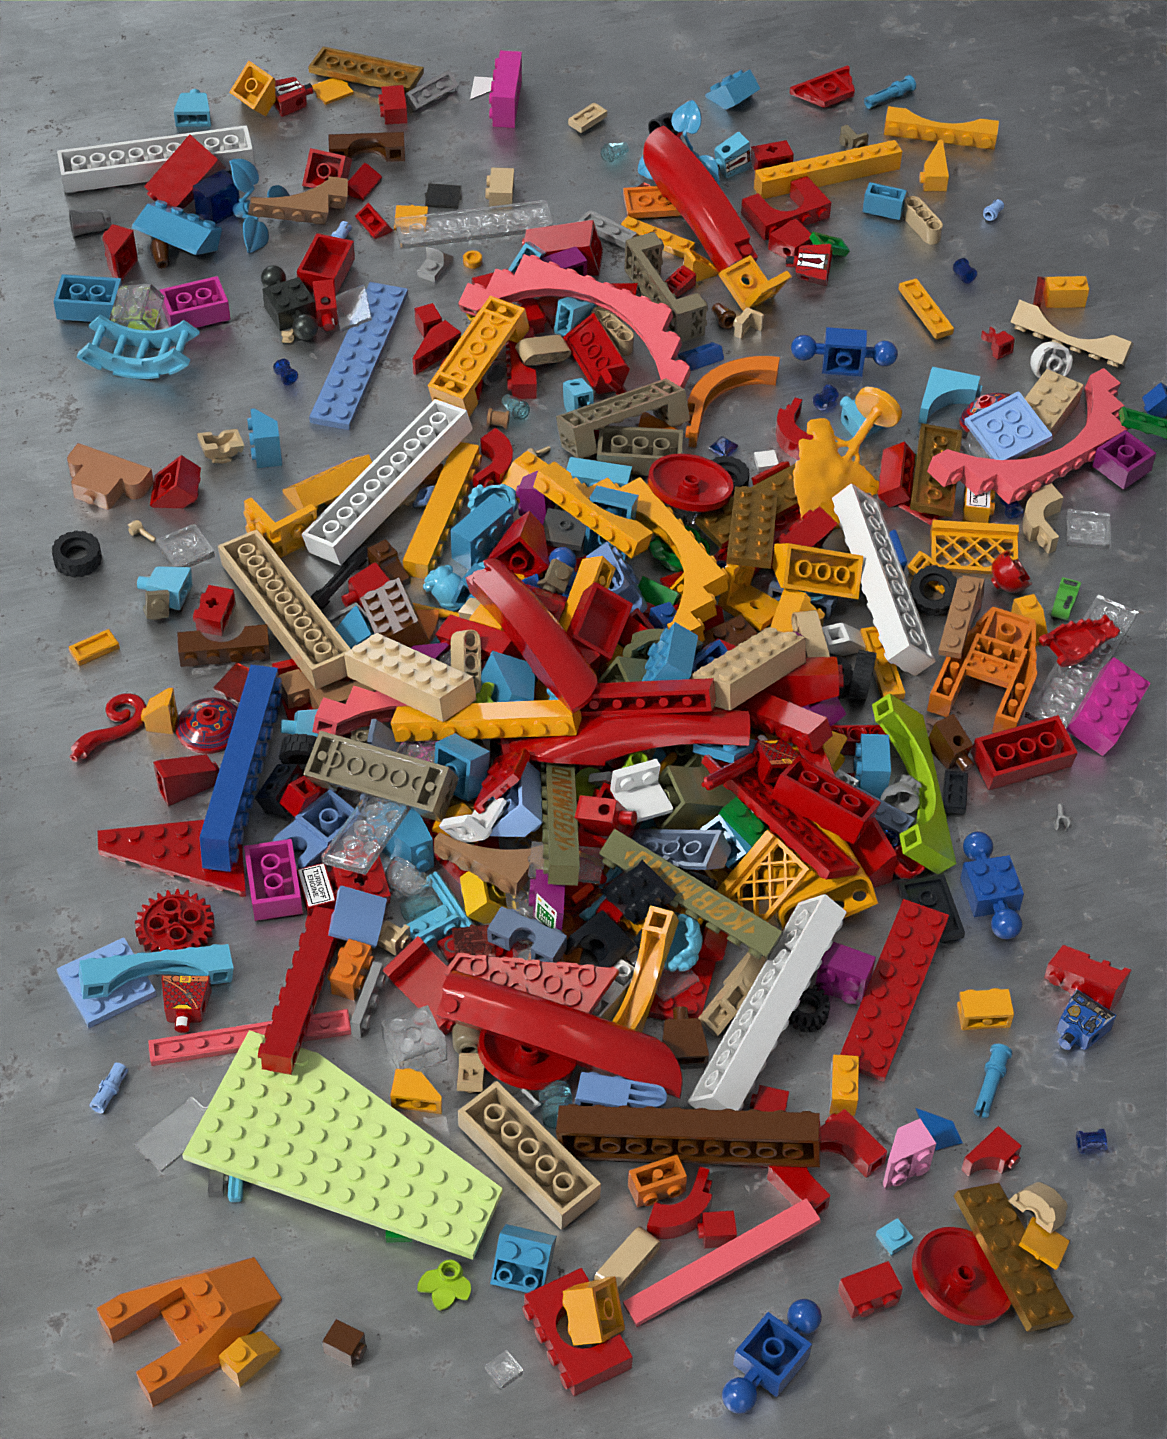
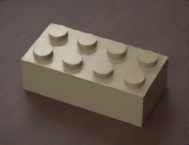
M606 425L605 428L599 430L597 461L632 466V475L648 476L651 465L657 459L666 455L682 454L683 430Z

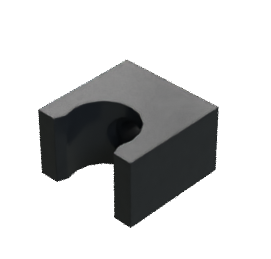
M601 910L570 935L567 939V949L564 954L569 955L577 948H586L597 957V967L612 968L620 958L624 960L636 944Z

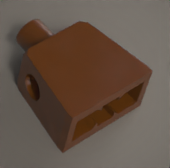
M951 714L936 722L928 737L931 752L947 769L958 765L962 772L970 770L974 763L968 755L973 744L955 715Z
M675 1007L673 1009L674 1019L664 1021L662 1042L674 1053L679 1066L707 1065L709 1051L700 1019L689 1018L687 1007Z

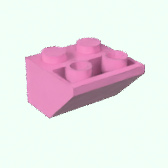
M921 1119L897 1129L883 1181L885 1189L893 1185L900 1186L908 1178L915 1175L922 1176L929 1171L936 1142Z

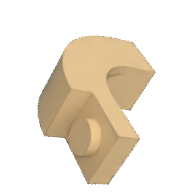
M1052 483L1036 490L1030 496L1022 522L1023 532L1029 542L1037 540L1038 544L1048 554L1056 551L1059 536L1046 522L1045 518L1060 512L1064 498Z

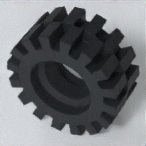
M813 985V989L808 987L803 991L799 998L800 1004L810 1003L817 1010L814 1013H804L797 1007L788 1019L789 1025L793 1023L794 1029L797 1030L798 1026H800L801 1032H805V1028H809V1032H814V1027L819 1030L822 1025L826 1024L829 1016L830 1001L828 995L824 996L825 991L822 988L818 992V986Z

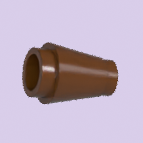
M155 239L151 242L149 249L157 267L163 269L168 266L169 245L164 241Z
M715 303L711 310L720 327L732 328L736 313L721 303Z

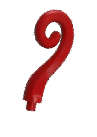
M122 693L112 697L106 704L105 712L107 717L114 722H124L128 718L130 719L121 725L90 731L82 735L71 746L72 754L69 756L70 759L74 762H77L79 759H85L97 746L119 739L137 730L143 724L141 720L142 710L147 707L144 700L140 696L131 693ZM126 704L134 707L135 713L130 718L131 712L129 709H124L121 712H117L115 709L120 705Z

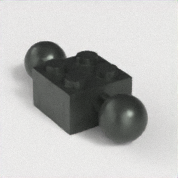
M275 265L266 267L261 274V282L265 287L262 289L264 307L279 331L292 327L294 334L299 339H312L318 332L315 300L299 277L286 281V274L282 268Z

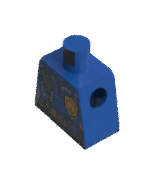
M1076 989L1059 1020L1057 1032L1062 1036L1058 1039V1043L1066 1050H1070L1074 1044L1087 1050L1112 1029L1117 1015Z

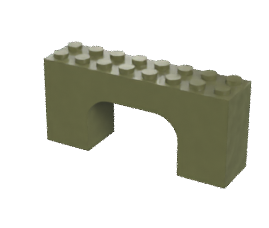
M617 656L598 679V683L642 681L647 671L645 665L648 660ZM693 744L664 746L662 748L666 756L670 752H675L678 756L674 763L668 765L658 778L659 784L673 806V812L654 817L658 829L701 830L700 828L717 817L721 809L737 796L732 791L726 789L723 784L710 791L706 787H702L703 778L710 775V773L701 763L704 755L693 752Z

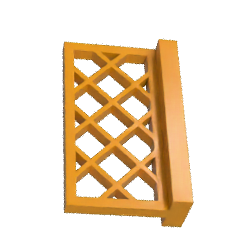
M933 520L930 529L931 558L936 561L939 556H944L949 562L945 565H940L951 572L993 575L991 572L992 565L983 567L978 562L985 557L989 562L993 563L995 559L989 553L995 549L999 553H1003L1005 550L1000 546L1002 543H1012L1013 548L1010 551L1013 553V557H1010L1013 560L1018 559L1019 525ZM936 539L946 540L949 544L942 549L936 543ZM960 540L967 541L970 546L963 549L957 542ZM980 542H988L992 546L985 551L978 544ZM952 546L959 552L954 558L946 552ZM973 548L981 553L976 559L968 554ZM964 556L970 564L961 566L957 561Z
M769 830L765 831L716 890L733 902H738V905L742 907L743 902L753 901V914L766 922L772 918L812 870L782 841L783 839L778 834ZM780 846L784 850V861L774 862L773 853ZM789 864H798L803 869L797 877L790 878ZM774 865H784V878L774 879ZM762 866H768V879L758 880V870ZM774 882H784L785 891L780 896H774ZM769 883V896L758 897V884ZM747 884H753L752 898H743V888ZM769 900V910L765 914H759V901Z

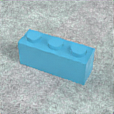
M575 457L569 458L566 469L571 473L572 478L576 477L581 484L585 483L587 487L607 477L613 484L617 483L619 487L630 483L632 478V466Z

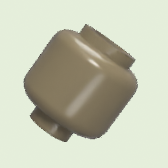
M459 1024L453 1026L452 1045L454 1050L458 1054L478 1053L477 1044L481 1031Z

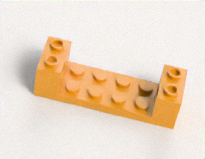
M489 296L427 385L432 402L434 399L467 410L468 416H471L478 405L475 388L508 340L518 343L528 332L529 324L525 308Z

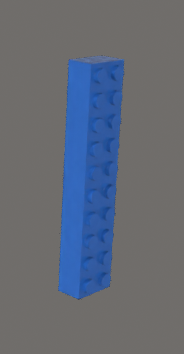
M250 665L199 837L202 868L231 872L233 862L237 863L238 844L242 845L243 827H247L249 822L248 809H252L254 804L253 791L258 790V774H262L264 768V760L262 759L268 755L269 744L267 742L272 740L273 737L272 724L277 722V706L281 707L283 694L279 693L282 678L278 677V668Z

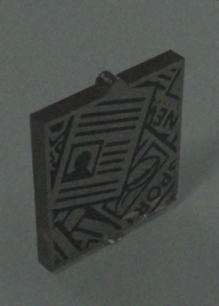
M428 183V189L425 193V206L458 209L459 202L462 199L461 185Z

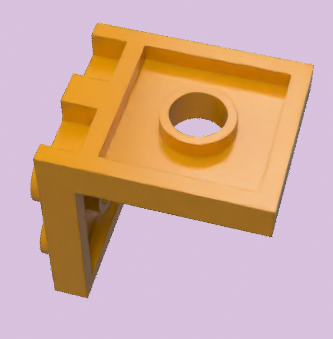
M751 255L718 274L742 311L747 307L750 309L754 306L757 307L763 304L765 300L774 298L792 277L787 270L767 280ZM741 278H747L750 284H744Z
M252 497L244 501L245 511L243 513L247 522L245 526L247 533L257 529L280 559L306 545L302 533L317 519V510L312 504L274 522Z
M727 564L725 570L729 576L727 580L729 590L720 594L718 606L735 617L741 614L752 627L761 632L772 623L779 601L751 586L755 567Z

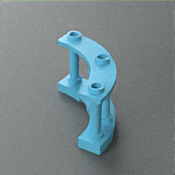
M99 315L88 326L96 332L92 343L89 342L78 352L76 358L98 370L104 368L113 371V375L133 379L160 378L162 374L169 373L171 375L189 365L190 359L183 354L186 342L199 335L200 331L185 320L167 329L153 331L137 330L119 325ZM103 336L117 342L113 354L99 348ZM125 344L139 347L136 358L121 356ZM176 346V349L173 348V349H171V350L169 351V348H170V347ZM148 348H161L158 356L145 358Z

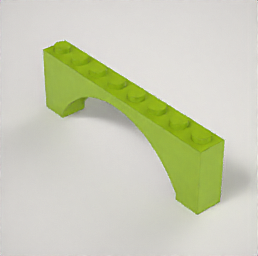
M889 693L872 704L875 722L889 735V739L898 751L909 775L922 785L919 788L920 805L917 808L916 823L899 834L904 855L934 873L940 874L957 863L924 716Z

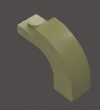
M648 629L632 634L631 643L626 645L623 650V657L648 660L649 655L647 654L653 643L657 644L660 641V636L665 629ZM698 639L695 655L700 650H702L703 642H701Z

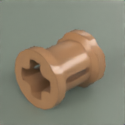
M489 408L487 426L497 425L508 429L510 411L499 412Z

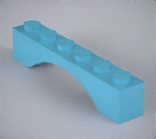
M214 944L206 947H188L179 950H162L161 952L152 953L140 952L133 955H114L106 958L79 960V980L82 998L90 999L108 997L127 982L155 974L210 976L211 985L232 982L234 968L229 944Z

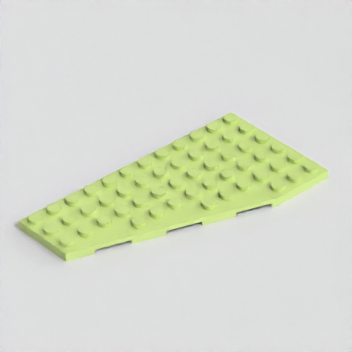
M249 1030L183 1152V1159L473 1260L502 1196V1187L317 1052L301 1048L292 1075L263 1070L261 1059L258 1058V1050L260 1044L266 1041L265 1035Z

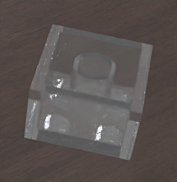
M152 284L119 286L109 320L128 328L153 331L156 329L165 296Z
M428 1005L381 1022L382 1038L396 1069L410 1068L420 1071L447 1061V1044Z

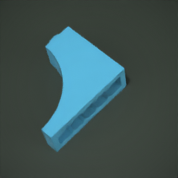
M932 367L918 423L927 424L929 417L940 408L953 404H970L976 397H980L983 386L979 385L980 376Z

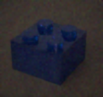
M222 169L193 185L196 215L200 219L210 220L218 224L234 215L233 206L239 202L240 195L232 175Z

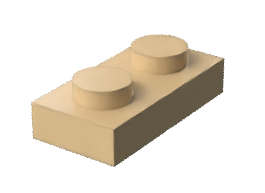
M592 103L570 117L568 125L582 133L606 118L607 110L596 103Z

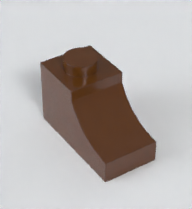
M386 539L367 548L368 565L376 562L389 580L400 578L403 586L411 583L410 576L399 560L398 552Z

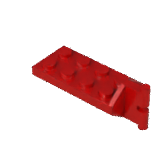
M593 312L563 336V339L597 394L612 391L616 392L617 395L625 393L627 390L624 387V383L630 368L601 321Z

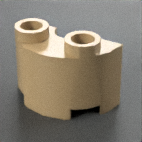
M238 429L223 430L218 436L212 435L211 432L197 433L198 441L205 457L211 459L213 463L232 461L231 457L238 452L242 453L245 446Z
M1041 1182L1025 1187L1009 1200L1012 1205L1022 1212L1026 1210L1033 1211L1036 1215V1223L1050 1234L1061 1227L1065 1221L1068 1209L1067 1202L1055 1189Z

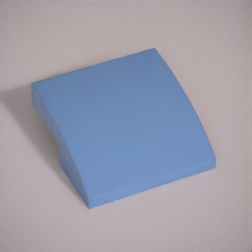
M340 885L337 892L335 910L331 916L328 936L346 941L351 939L376 948L387 898Z

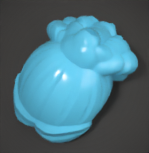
M479 484L472 489V493L468 496L469 502L467 506L471 509L470 512H472L494 493L513 505L514 514L518 508L516 491L505 484L490 485L485 488Z
M450 565L440 566L432 570L424 579L423 589L426 592H431L441 607L450 611L459 610L451 601L462 578L453 573V567Z
M685 914L677 916L679 923L664 968L670 972L676 970L688 971L699 960L698 954L703 943L700 924Z

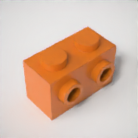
M348 939L345 947H341L338 952L336 966L330 968L328 980L330 981L331 994L355 1001L359 990H362L365 977L368 971H370L375 957L372 956L371 945Z
M678 1155L629 1170L628 1188L637 1208L644 1205L652 1206L655 1202L657 1203L659 1200L668 1197H678L686 1191L687 1175Z

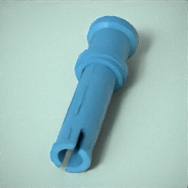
M911 75L905 76L901 81H894L890 87L865 97L864 104L870 109L890 98L901 97L908 91H914L916 89V82Z
M993 1044L991 1046L990 1060L984 1066L986 1076L973 1110L974 1114L979 1116L981 1109L984 1108L982 1118H987L990 1115L999 1081L1006 1075V1064L1013 1054L1012 1050L1003 1044Z

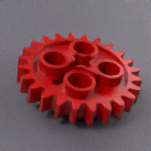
M176 889L175 894L172 895L167 890L164 897L157 893V900L149 898V906L142 904L143 912H137L138 920H135V932L139 944L143 945L145 952L149 950L152 953L161 952L162 950L186 949L188 947L197 948L201 947V944L208 945V937H213L212 929H215V919L210 904L206 905L205 898L199 900L198 893L190 897L189 890H186L183 895L180 894L179 889Z

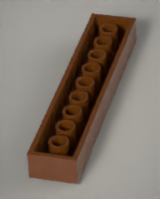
M577 1104L559 1105L557 1141L577 1160L656 1162L678 1155L681 1163L820 1168V1113H813L811 1111L786 1112L784 1110L768 1112L756 1109L735 1111L728 1108L723 1110H708L706 1108L682 1109L680 1107L668 1109L653 1106L635 1108L626 1105L605 1107L603 1105L579 1106Z

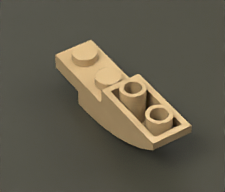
M747 952L723 982L724 987L698 1017L701 1024L713 1036H719L731 1019L736 1016L765 964L766 958L762 957L759 960Z

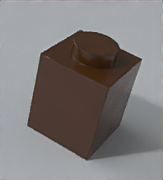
M337 1319L322 1341L325 1354L350 1367H353L357 1359H362L367 1349L364 1332Z

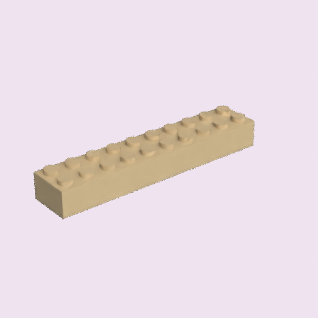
M256 529L218 545L222 566L313 687L317 690L348 676L344 653L350 650L349 646L260 532Z

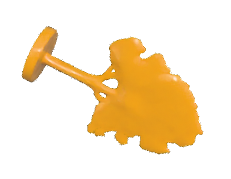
M865 387L856 395V407L866 420L856 435L849 441H844L835 436L830 421L826 418L811 419L807 423L806 433L813 435L814 438L812 440H799L800 460L796 461V466L793 470L795 495L800 507L801 518L808 510L814 511L820 506L838 523L835 527L837 529L840 528V520L834 511L835 506L832 498L851 483L865 493H871V496L878 494L879 481L875 480L872 474L859 463V447L874 424L887 428L893 427L902 418V410L898 402L888 393L878 388ZM848 447L849 449L844 456H841L838 453V448Z

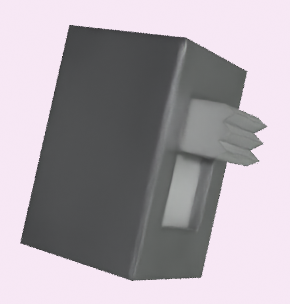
M210 1170L208 1195L209 1197H223L224 1184H229V1176H225L224 1173L216 1170Z

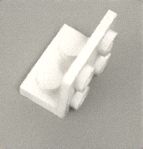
M657 759L614 770L612 773L610 790L613 796L628 811H636L637 822L673 812V806L658 782L660 764Z
M504 798L489 800L481 814L474 810L472 815L445 818L439 827L453 839L465 843L485 840L491 835L493 831L492 826L495 821L502 816L503 808L507 801Z

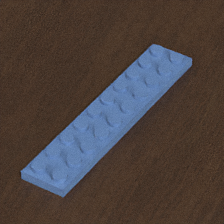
M369 282L309 416L310 423L350 430L408 296L407 288Z

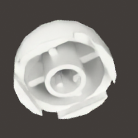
M1045 342L1034 350L1031 355L1030 364L1033 373L1038 379L1046 369L1066 376L1072 367L1073 359L1068 348L1056 342Z

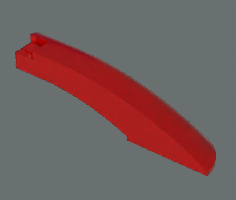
M663 125L655 129L647 137L644 144V163L662 196L667 198L687 221L705 248L717 271L720 273L722 270L750 255L756 262L758 256L749 242L751 236L709 171L694 153L667 127Z
M498 559L484 560V569L477 570L472 575L465 577L470 593L500 624L523 655L532 672L572 714L577 712L592 700L594 690L598 689L596 673L557 619L529 587L502 561Z
M714 706L712 711L583 716L577 735L514 737L508 740V746L512 751L525 748L531 754L529 759L536 761L605 766V761L629 753L680 744L749 746L750 715L749 711H741L739 709L725 710Z
M457 970L449 973L441 989L444 992L435 1015L443 1020L523 1045L610 1077L620 1076L627 1080L659 1085L665 1089L667 1095L679 1099L681 1097L683 1086L681 1067L671 1049L653 1036L581 1010Z

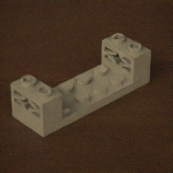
M655 232L627 239L625 242L624 270L633 283H638L637 289L642 296L648 297L657 304L664 303L672 309L673 318L667 332L672 331L678 334L681 342L704 336L705 326H707V302L698 293L677 299L676 295L672 294L669 290L667 283L660 277L661 265H663L662 250H664L662 239L658 238Z
M666 378L556 416L561 447L576 458L587 459L597 453L593 430H601L606 425L612 423H621L629 417L641 416L643 412L649 410L653 411V415L671 427L681 426L684 422L690 421L685 389Z
M319 731L303 773L316 786L337 791L338 787L390 801L413 808L422 817L439 822L445 819L459 780L458 776L449 767L323 731Z

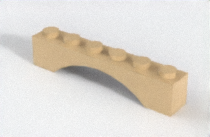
M1019 300L1011 319V323L1015 325L1014 329L1024 333L1026 329L1034 332L1033 336L1044 340L1046 336L1052 339L1051 342L1061 345L1063 343L1071 346L1069 350L1080 354L1083 350L1089 353L1088 357L1098 361L1100 358L1108 360L1107 364L1116 368L1119 367V364L1125 366L1134 345L1133 342L1115 335L1097 339H1080L1069 336L1056 329L1046 318L1041 308Z

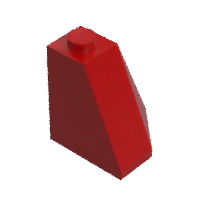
M528 511L512 523L488 559H498L513 573L522 574L524 577L540 574L550 565L544 526Z

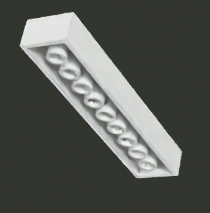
M247 125L58 150L64 193L148 182L189 134L226 167L223 172L231 170L229 161L232 159H244L254 165L253 149Z
M434 399L302 533L308 552L341 566L471 432L473 428L467 410Z
M851 483L832 498L835 506L834 511L840 520L839 526L845 534V543L849 547L851 554L863 556L861 589L866 595L867 607L872 612L873 624L878 629L879 641L885 649V658L889 663L899 666L904 672L907 671L916 676L936 662L878 501Z
M826 894L797 904L782 931L783 936L763 965L687 1103L693 1108H706L708 1110L728 1108L735 1111L743 1109L745 1097L755 1087L757 1075L765 1068L769 1053L776 1048L780 1033L786 1029L791 1013L800 1004L799 998L803 991L810 986V978L814 971L820 967L823 954L831 947L835 932L843 925L846 911Z

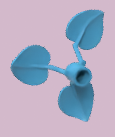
M690 100L674 111L671 120L672 126L677 132H683L688 148L701 161L717 184L720 185L719 167L716 160L709 155L699 156L698 153L693 151V146L688 139L687 132L690 134L697 133L702 122L698 105L693 100ZM642 156L638 164V174L653 180Z
M232 159L229 163L234 184L239 191L247 192L243 198L239 199L238 203L234 204L233 213L236 217L245 219L243 222L245 246L247 252L252 253L264 247L269 238L266 225L263 222H258V217L248 215L250 200L246 199L255 190L254 185L258 183L259 175L256 167L251 162L244 159ZM280 185L270 187L267 193L268 198L290 196L287 190Z

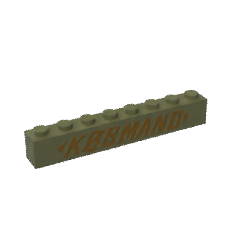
M540 761L543 874H548V884L578 886L580 861L578 822L574 818L577 809L575 764Z
M616 829L613 830L599 852V855L603 858L602 863L613 870L615 867H618L625 871L640 860H643L677 894L668 903L674 908L680 905L686 909L685 914L696 921L699 918L706 921L708 929L717 934L720 931L727 934L729 942L738 947L743 944L749 948L748 953L759 960L762 957L768 960L783 936V932Z

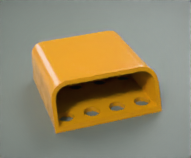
M813 821L811 822L849 856L860 869L853 876L825 880L816 873L817 871L811 865L807 864L812 869L811 872L775 913L782 931L799 902L826 894L833 901H842L844 903L843 909L846 911L844 918L878 904L872 882L864 872L848 843L833 832L821 828ZM780 846L773 853L774 862L784 861V850ZM791 849L794 853H796V854L800 857V855H799L794 849ZM789 864L790 878L797 877L803 870L798 864ZM774 865V879L784 878V865ZM762 866L758 870V880L768 879V866ZM774 882V896H780L785 891L784 882ZM760 883L765 895L769 896V883ZM863 891L866 894V898L862 901H856L853 899L854 893Z

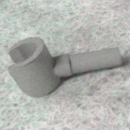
M1058 804V818L1056 819L1054 829L1058 830L1061 823L1065 825V831H1067L1070 820L1064 816L1063 804Z

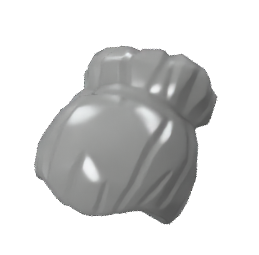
M902 774L895 779L894 784L884 790L880 799L904 813L910 814L916 811L920 805L918 795L920 794L919 788L922 785L912 776Z

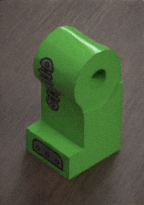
M1062 577L1052 609V617L1066 621L1069 620L1079 594L1081 582Z

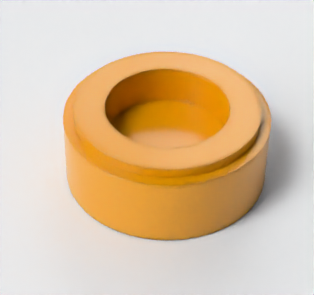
M474 250L466 252L463 255L464 266L470 269L479 268L482 265V254Z

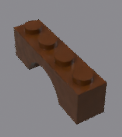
M404 132L328 134L329 152L347 156L351 159L362 153H374L383 157L386 162L405 161Z
M267 624L245 626L239 636L225 642L209 640L200 630L177 632L178 654L181 667L270 659Z

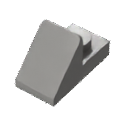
M427 247V259L417 270V276L435 282L451 263L453 256Z

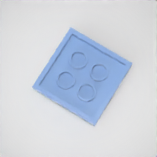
M1019 391L965 418V425L990 459L1014 460L1051 441L1053 436Z
M124 937L57 968L61 981L88 1028L157 996L147 976L127 982L108 997L82 998L79 980V960L106 958L114 955H133L134 953Z

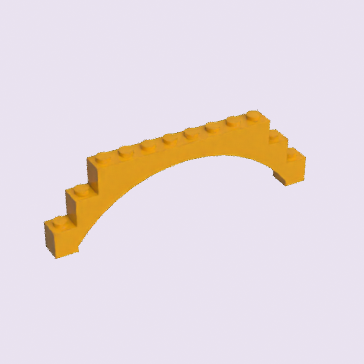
M576 477L573 478L577 488L589 500L596 486L639 495L635 520L659 536L673 550L684 570L683 595L673 621L667 624L668 629L676 622L698 635V640L703 642L705 640L703 622L717 615L715 608L717 601L715 597L729 590L727 583L729 576L724 568L720 569L715 558L707 554L702 543L698 544L694 534L685 529L680 518L676 519L672 509L669 506L666 507L664 502L654 495L648 483L646 484L641 477L622 487H619L617 483L613 484L608 477L590 487H587L585 483L581 484Z

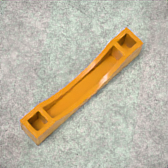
M888 106L884 135L933 142L943 140V143L995 150L999 121L980 118L965 123H941L922 118L906 108Z
M554 461L538 470L533 486L535 489L609 543L616 546L631 559L648 549L653 535L652 531L637 520L612 514L594 504L577 488L571 473Z
M650 906L642 929L640 949L632 980L623 1003L612 1022L643 1032L679 923V919L673 911Z

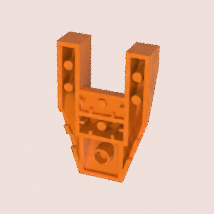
M997 607L990 608L969 631L961 659L946 657L931 690L927 711L944 717L949 716L964 680L968 675L1007 688L995 715L992 733L1018 727L1037 678L1035 620Z
M255 1257L170 1278L122 1293L97 1307L96 1310L101 1325L113 1343L160 1315L179 1342L180 1346L136 1371L139 1386L152 1407L220 1367L219 1355L239 1337L248 1335L257 1324L260 1325L280 1303L282 1298Z

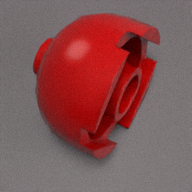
M1007 549L993 561L991 567L993 578H991V581L997 589L1002 588L1005 592L1011 594L1018 593L1031 586L1032 582L1028 581L1030 577L1018 559L1013 560L1010 557L1013 553Z

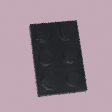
M640 860L606 883L600 890L607 900L613 903L623 913L624 917L634 925L647 917L650 906L661 908L672 901L677 895L643 860Z
M944 874L898 882L897 888L902 901L905 899L949 915L940 942L964 938L965 931Z

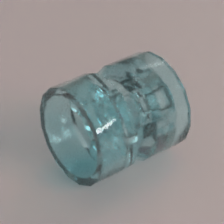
M558 1080L550 1083L543 1090H538L539 1102L542 1105L541 1115L545 1127L556 1129L559 1105L573 1104L570 1085L565 1081Z

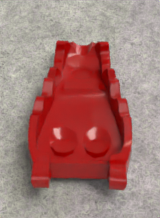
M1105 614L1099 620L1095 619L1092 621L1088 618L1085 621L1080 619L1077 623L1070 621L1068 624L1063 623L1050 633L1040 636L1038 641L1042 646H1049L1058 657L1056 662L1060 667H1068L1082 662L1107 640L1118 636L1120 629Z

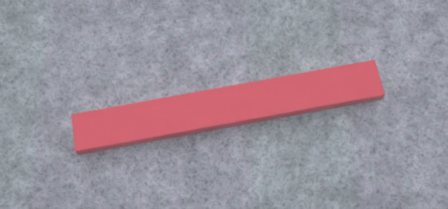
M348 1009L313 1014L303 1042L351 1035ZM273 1021L148 1040L151 1066L237 1053L249 1030L265 1035L267 1025L272 1024Z
M806 1198L623 1301V1305L636 1327L820 1224L821 1220Z

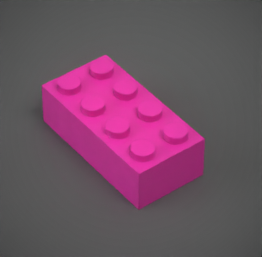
M500 50L499 58H495L494 81L491 82V92L489 93V104H491L489 119H492L493 127L515 128L522 85V52Z
M1113 657L1100 670L1066 730L1103 756L1116 744L1149 687L1150 682Z

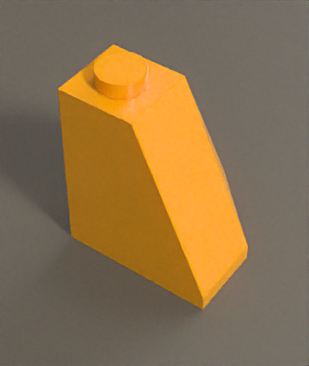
M784 588L770 627L776 628L777 631L793 632L792 613L811 610L817 611L821 626L823 627L825 613L820 608L816 609L810 603L811 598L806 593Z

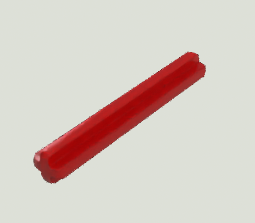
M749 753L704 777L701 785L710 791L755 767V762L758 761V758Z

